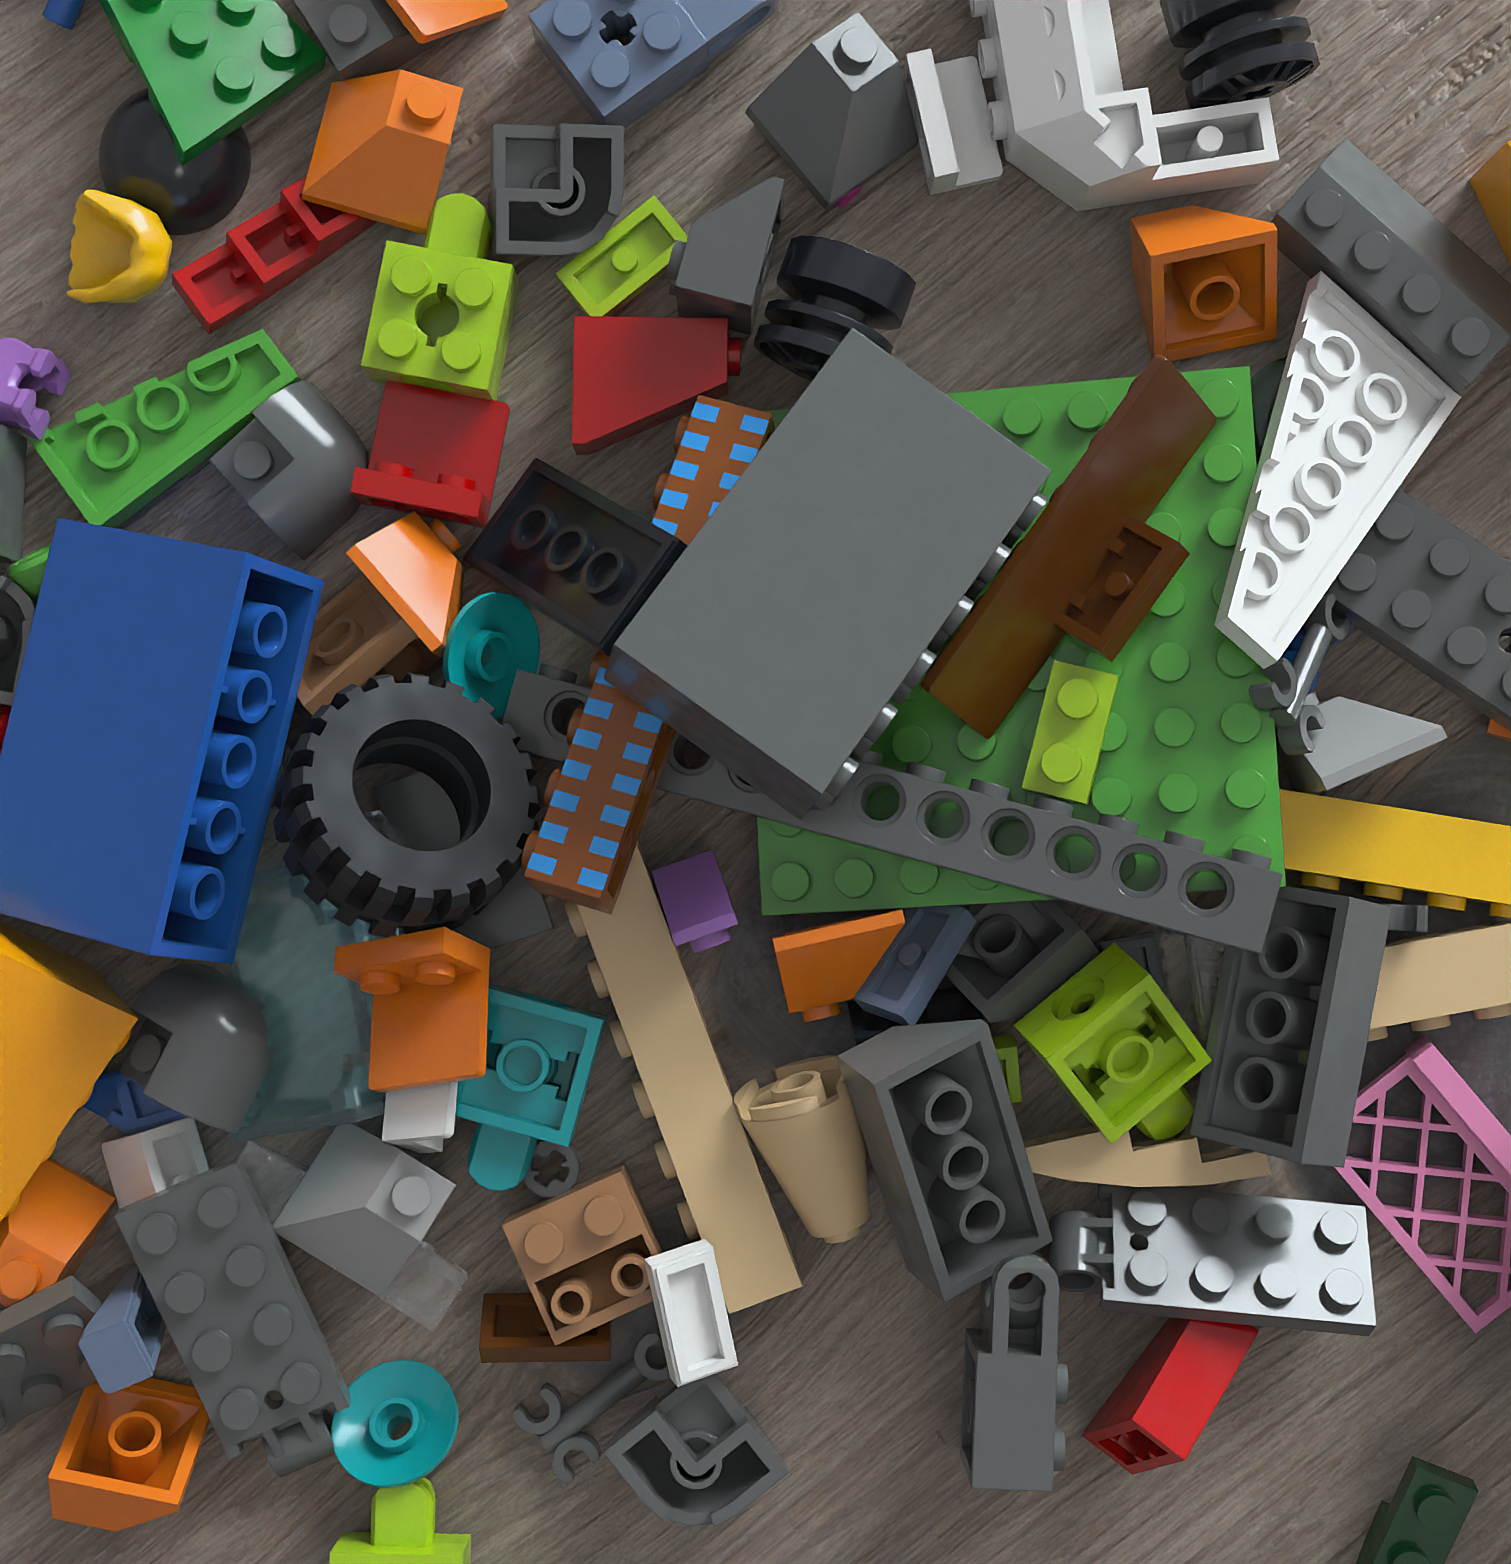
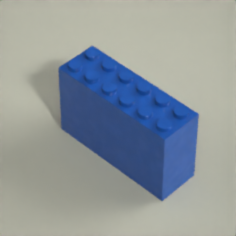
M62 518L57 519L0 753L1 914L147 955L233 964L324 580L242 551Z

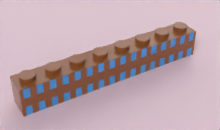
M698 395L691 416L684 415L677 426L674 438V451L677 455L670 473L663 472L657 481L653 496V508L656 510L652 523L681 539L688 546L776 430L772 413ZM597 650L589 670L588 680L589 685L592 686L585 708H577L570 720L566 741L567 745L571 747L563 769L556 768L549 778L544 796V804L548 807L540 831L533 830L526 841L522 854V867L526 869L524 877L538 893L612 915L676 731L604 679L610 657Z

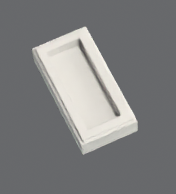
M702 1239L644 1259L670 1379L676 1386L679 1387L738 1366L713 1246L706 1239Z

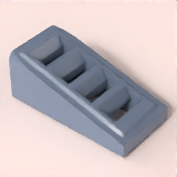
M138 1265L128 1269L87 1324L79 1340V1347L102 1391L105 1393H114L152 1377L164 1338L166 1324Z

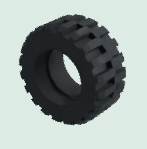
M407 673L401 683H395L392 675L385 674L370 677L363 689H361L360 685L351 684L337 692L330 705H321L310 718L283 766L284 772L276 784L273 801L278 809H280L273 820L276 840L280 843L290 842V846L282 859L291 875L297 876L303 873L308 879L309 883L303 892L316 905H319L326 899L337 907L338 911L333 918L349 927L353 925L356 919L370 923L369 934L387 938L397 928H404V934L435 929L436 927H446L454 930L463 926L471 915L478 916L522 866V854L526 841L533 830L538 831L539 829L534 817L541 810V791L537 786H529L528 784L537 773L531 755L528 752L519 753L516 745L521 737L510 722L501 726L492 716L496 710L495 707L482 697L475 703L462 696L464 687L445 680L441 687L429 685V676ZM395 763L412 767L426 774L442 787L454 805L460 826L459 843L454 847L440 851H418L402 847L388 840L377 832L362 814L353 791V773L362 767L372 764Z

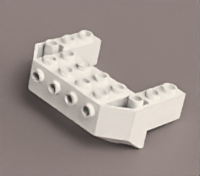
M969 0L972 17L982 16L986 39L978 40V59L982 78H992L996 101L988 102V120L993 141L1002 140L1005 159L1076 211L1263 183L1278 163L1279 155L1269 97L1152 115L1148 87L1123 91L1109 0Z

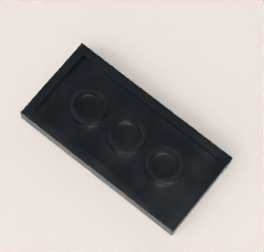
M535 458L468 549L462 560L610 657L614 643L687 548V545L681 539L544 461Z

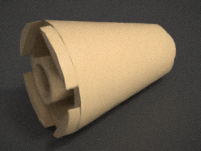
M838 1055L812 1057L773 1069L777 1081L759 1088L757 1079L754 1078L735 1093L733 1100L736 1113L739 1115L738 1117L809 1235L824 1238L826 1243L832 1244L841 1243L857 1236L861 1232L860 1226L870 1216L865 1141L837 1059Z

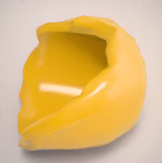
M87 189L76 201V212L72 222L75 226V234L71 239L70 258L73 265L68 276V285L73 290L66 292L68 297L84 304L97 302L131 303L162 288L168 275L172 240L158 214L133 200Z

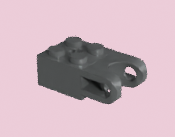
M1039 1250L1031 1254H1015L1006 1257L996 1265L993 1275L981 1282L979 1329L966 1328L960 1457L972 1489L1053 1492V1471H1064L1066 1456L1065 1433L1063 1430H1057L1056 1404L1066 1405L1068 1397L1067 1364L1060 1363L1059 1352L1057 1351L1060 1288L1054 1269L1044 1259ZM1029 1272L1028 1283L1023 1288H1009L1010 1282L1017 1275Z

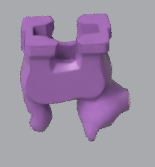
M0 338V424L6 427L21 428L31 438L42 439L50 422L48 410L36 408V392L45 388L53 394L63 395L71 378V372L63 360L58 359L50 350L32 348L16 338Z

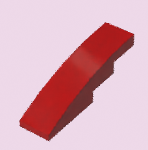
M306 177L281 190L279 203L226 232L225 244L173 273L172 285L206 332L211 334L320 264L377 221L302 200V192Z

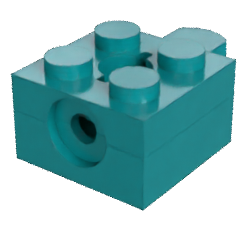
M489 983L486 1073L481 1078L458 1081L455 1112L457 1117L477 1122L467 1163L470 1175L479 1185L489 1190L498 1191L515 1187L529 1172L538 1139L565 1147L571 1144L576 1133L608 1015Z

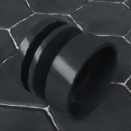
M1160 0V6L1173 46L1184 49L1195 48L1185 55L1178 64L1183 80L1191 81L1185 88L1190 108L1196 109L1270 97L1312 74L1320 65L1314 43L1305 42L1311 35L1308 20L1298 16L1284 17L1293 11L1302 0Z
M801 235L791 238L777 276V285L797 301L782 299L768 301L765 317L772 324L759 326L754 339V347L767 358L810 381H813L852 327L891 355L893 345L873 329L894 330L901 328L916 282L907 272L892 262L847 243L817 236Z

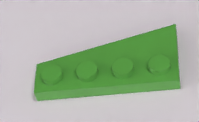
M261 329L189 361L187 369L163 380L153 377L133 386L134 393L104 406L97 402L75 412V419L51 430L46 428L41 440L31 438L28 434L25 436L88 523L116 528L225 446L256 418L252 413L254 409L275 393L291 384L302 381V379L270 337Z

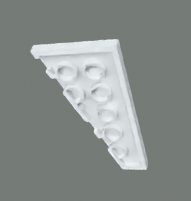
M1322 271L1307 282L1258 462L1257 473L1252 484L1214 624L1215 627L1263 669L1277 662L1461 398L1460 395Z

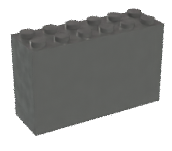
M852 327L614 643L604 679L799 820L804 817L813 804L822 811H825L860 765L850 758L849 755L853 751L863 758L898 712L897 708L888 703L889 699L900 706L937 657L926 647L935 653L940 650L948 637L954 633L974 605V600L985 585L990 582L1012 551L1011 548L1049 498L1038 490L1052 470Z

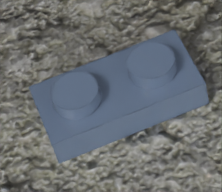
M957 905L907 908L903 914L905 924L853 999L864 1011L904 1026L915 1025L976 923V920L964 907Z

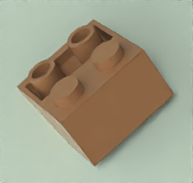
M625 1162L573 1185L570 1190L560 1195L544 1198L509 1214L501 1225L555 1346L653 1301L644 1259L660 1254L662 1250L652 1221Z

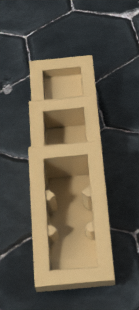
M1094 1125L1023 1140L1033 1173L1068 1181L1130 1187L1194 1186L1271 1175L1266 1154L1235 1146L1200 1153L1197 1137L1190 1135L1186 1131H1181L1173 1137L1158 1141L1149 1138L1131 1142L1128 1130L1111 1144Z

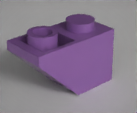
M713 849L652 871L675 946L690 942L693 953H697L730 941L731 937L728 927L737 925L739 920Z

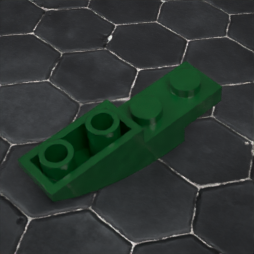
M1412 1456L1391 1503L1381 1500L1356 1564H1445L1479 1492L1473 1479Z

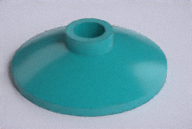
M488 592L481 594L462 608L453 621L447 635L446 647L443 653L444 680L464 687L461 695L475 703L482 697L496 708L492 714L495 719L501 718L505 714L517 669L536 674L540 656L539 633L535 619L528 607L520 599L507 593Z
M411 1360L390 1361L369 1369L348 1387L351 1399L350 1407L340 1412H337L335 1409L331 1437L335 1445L333 1447L339 1462L355 1479L376 1488L406 1486L432 1472L449 1452L456 1437L459 1422L457 1400L446 1379L432 1367ZM404 1423L411 1424L409 1432L404 1437L393 1440L394 1430L399 1425Z

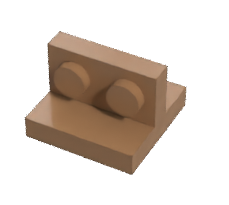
M362 572L317 612L297 697L302 705L314 715L321 705H330L335 694L351 684L360 685L361 689H363L370 677L385 674L392 675L395 683H401L407 673L422 674L439 657L431 652Z

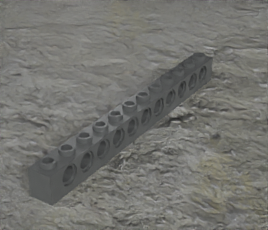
M540 664L538 674L517 669L501 726L510 722L521 739L516 745L519 752H528L530 755L565 763L571 747L567 745L566 715L574 706L579 704L586 705L591 692L590 688L575 685L577 673L547 664ZM677 731L656 789L1258 955L1262 954L1283 876L1281 873L1269 870L1271 858L1232 848L1228 860L1202 853L1205 841L1192 836L1166 831L1163 842L1137 835L1139 823L1121 817L1100 813L1098 824L1072 818L1074 806L1057 800L1035 796L1033 807L1008 801L1010 789L990 782L971 779L969 790L943 783L946 772L926 765L908 762L905 773L881 767L883 755L869 750L863 758L852 751L849 757L860 765L844 788L825 811H822L813 804L801 820L758 789L750 786L744 779L712 756H710L704 766L698 769H689L684 761V750L690 741ZM881 786L895 787L900 797L897 812L887 820H873L867 809V801L870 794ZM943 803L958 804L964 814L962 828L957 834L949 838L936 837L930 828V816L933 810ZM1006 820L1023 822L1029 833V839L1025 848L1012 856L999 854L993 845V833L996 827ZM1082 837L1093 845L1094 859L1085 871L1075 874L1067 873L1058 866L1056 860L1058 847L1068 838ZM1137 854L1152 857L1160 867V877L1155 886L1141 892L1129 889L1121 880V868L1124 862L1129 857ZM1212 872L1223 880L1226 886V898L1221 905L1214 909L1203 910L1195 907L1189 901L1186 895V886L1195 874Z

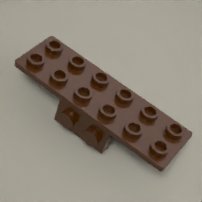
M1156 354L1144 371L1133 380L1127 395L1104 427L1093 436L1087 451L1064 483L1053 492L1047 507L1024 539L1015 545L1007 563L987 591L975 601L969 616L947 647L937 655L929 672L921 682L922 689L986 739L992 737L1065 634L1110 662H1113L1190 555L1180 542L1145 524L1217 421L1216 416L1170 359Z

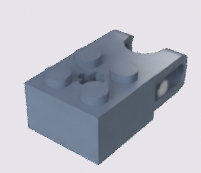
M548 0L528 16L536 44L597 125L624 126L625 129L708 69L709 63L768 20L774 14L779 0ZM619 36L629 37L631 40L625 46L618 40L609 41Z

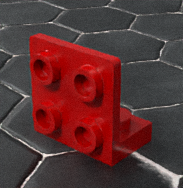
M387 381L384 387L368 469L355 467L350 492L364 505L409 514L415 511L419 516L434 519L438 517L439 520L485 528L490 513L510 415L509 406L504 402L414 384Z

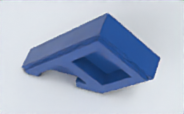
M119 1071L99 1076L94 1083L90 1098L83 1105V1107L105 1118L106 1122L127 1134L188 1117L143 1094L144 1087Z

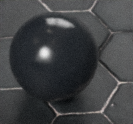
M148 88L142 89L132 94L116 108L103 130L99 147V166L104 186L108 194L133 200L157 213L168 235H188L205 230L225 218L237 205L246 189L251 170V153L246 133L241 125L182 166L173 147V138L161 114H157L148 99Z

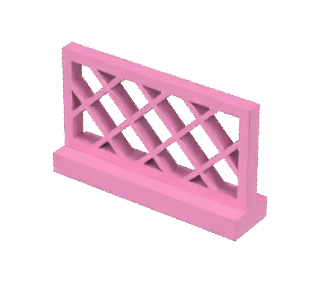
M1423 1034L1404 1049L1407 1054L1357 1094L1352 1122L1373 1124L1370 1158L1346 1156L1344 1168H1334L1476 1334L1511 1307V1283L1508 1284L1509 1273L1511 1274V1135ZM1408 1075L1422 1091L1420 1119L1384 1115L1386 1092ZM1375 1101L1374 1114L1360 1113ZM1432 1104L1447 1121L1430 1120ZM1383 1125L1419 1129L1416 1163L1380 1159ZM1429 1130L1458 1133L1464 1140L1462 1168L1426 1164ZM1474 1153L1488 1170L1472 1169ZM1352 1167L1369 1169L1367 1184ZM1378 1170L1414 1173L1411 1207L1386 1205L1381 1202L1376 1196ZM1425 1175L1461 1178L1457 1212L1421 1208ZM1471 1179L1499 1182L1504 1187L1506 1196L1503 1217L1468 1213ZM1395 1217L1410 1218L1409 1233ZM1420 1219L1456 1223L1453 1256L1429 1254L1418 1245ZM1467 1224L1502 1228L1499 1261L1463 1257ZM1437 1266L1452 1267L1450 1282ZM1462 1268L1498 1272L1496 1294L1476 1310H1473L1460 1295Z

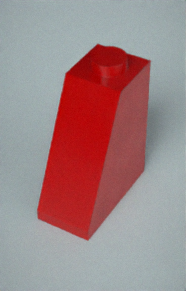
M574 316L572 445L576 455L593 454L693 410L698 395L713 399H719L728 395V376H740L741 338H728V318Z
M1169 1317L1087 1425L1081 1436L1132 1475L1185 1461L1259 1330L1252 1325Z

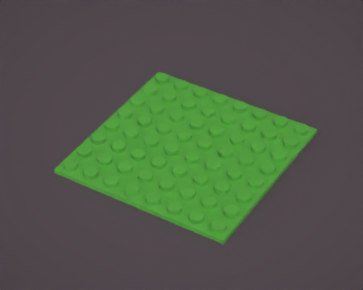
M1250 366L1180 372L1216 416L1217 421L1145 524L1180 542L1190 555L1114 661L1110 662L1065 634L989 739L977 733L921 688V682L929 672L930 665L900 706L889 699L888 703L897 708L898 712L877 741L869 748V751L883 755L881 767L905 773L908 762L926 765L946 772L943 783L969 790L971 779L982 780L1009 788L1007 800L1033 807L1035 796L1064 802L1074 806L1072 818L1098 824L1100 813L1128 819L1139 823L1137 835L1163 842L1166 831L1192 836L1205 841L1202 853L1228 860L1232 848L1259 854L1272 859L1269 870L1283 874L1280 887H1286L1275 721L1269 717L1271 709L1260 710L1251 700L1248 691L1251 685L1271 681L1264 676L1259 667L1260 665L1214 626L1252 484L1257 473ZM1137 376L946 394L1052 470L1038 490L1049 498L1011 550L1027 535L1047 507L1053 492L1067 479L1087 451L1093 436L1107 423L1127 395L1131 383ZM791 408L763 411L772 413L776 429ZM1010 554L1006 558L1004 563L1001 565L999 570L996 572V574L993 576V578L990 580V582L985 585L983 590L974 600V603L981 595H983L987 591L989 586L992 584L994 579L997 577L999 572L1002 570L1004 565L1009 560ZM970 611L967 613V615L959 624L954 633L948 637L946 642L943 644V646L937 653H935L928 647L926 648L937 656L943 649L947 647L949 642L952 640L954 635L957 633L959 628L962 626L964 621L969 616ZM1054 660L1119 675V682L1087 806L1022 789ZM881 786L870 794L867 801V809L873 820H887L897 812L900 804L898 791L892 786ZM943 803L937 806L930 816L931 831L939 838L954 836L960 831L964 822L963 811L955 803ZM757 817L762 916L1058 900ZM1006 820L1000 823L993 833L995 850L1005 856H1012L1021 852L1029 839L1026 825L1018 820ZM1071 837L1064 840L1056 853V860L1060 869L1073 874L1085 871L1094 859L1093 845L1082 837ZM1144 854L1129 857L1121 868L1123 884L1133 891L1141 892L1151 889L1160 877L1158 863L1152 857ZM1212 872L1195 874L1186 886V893L1226 891L1223 880Z

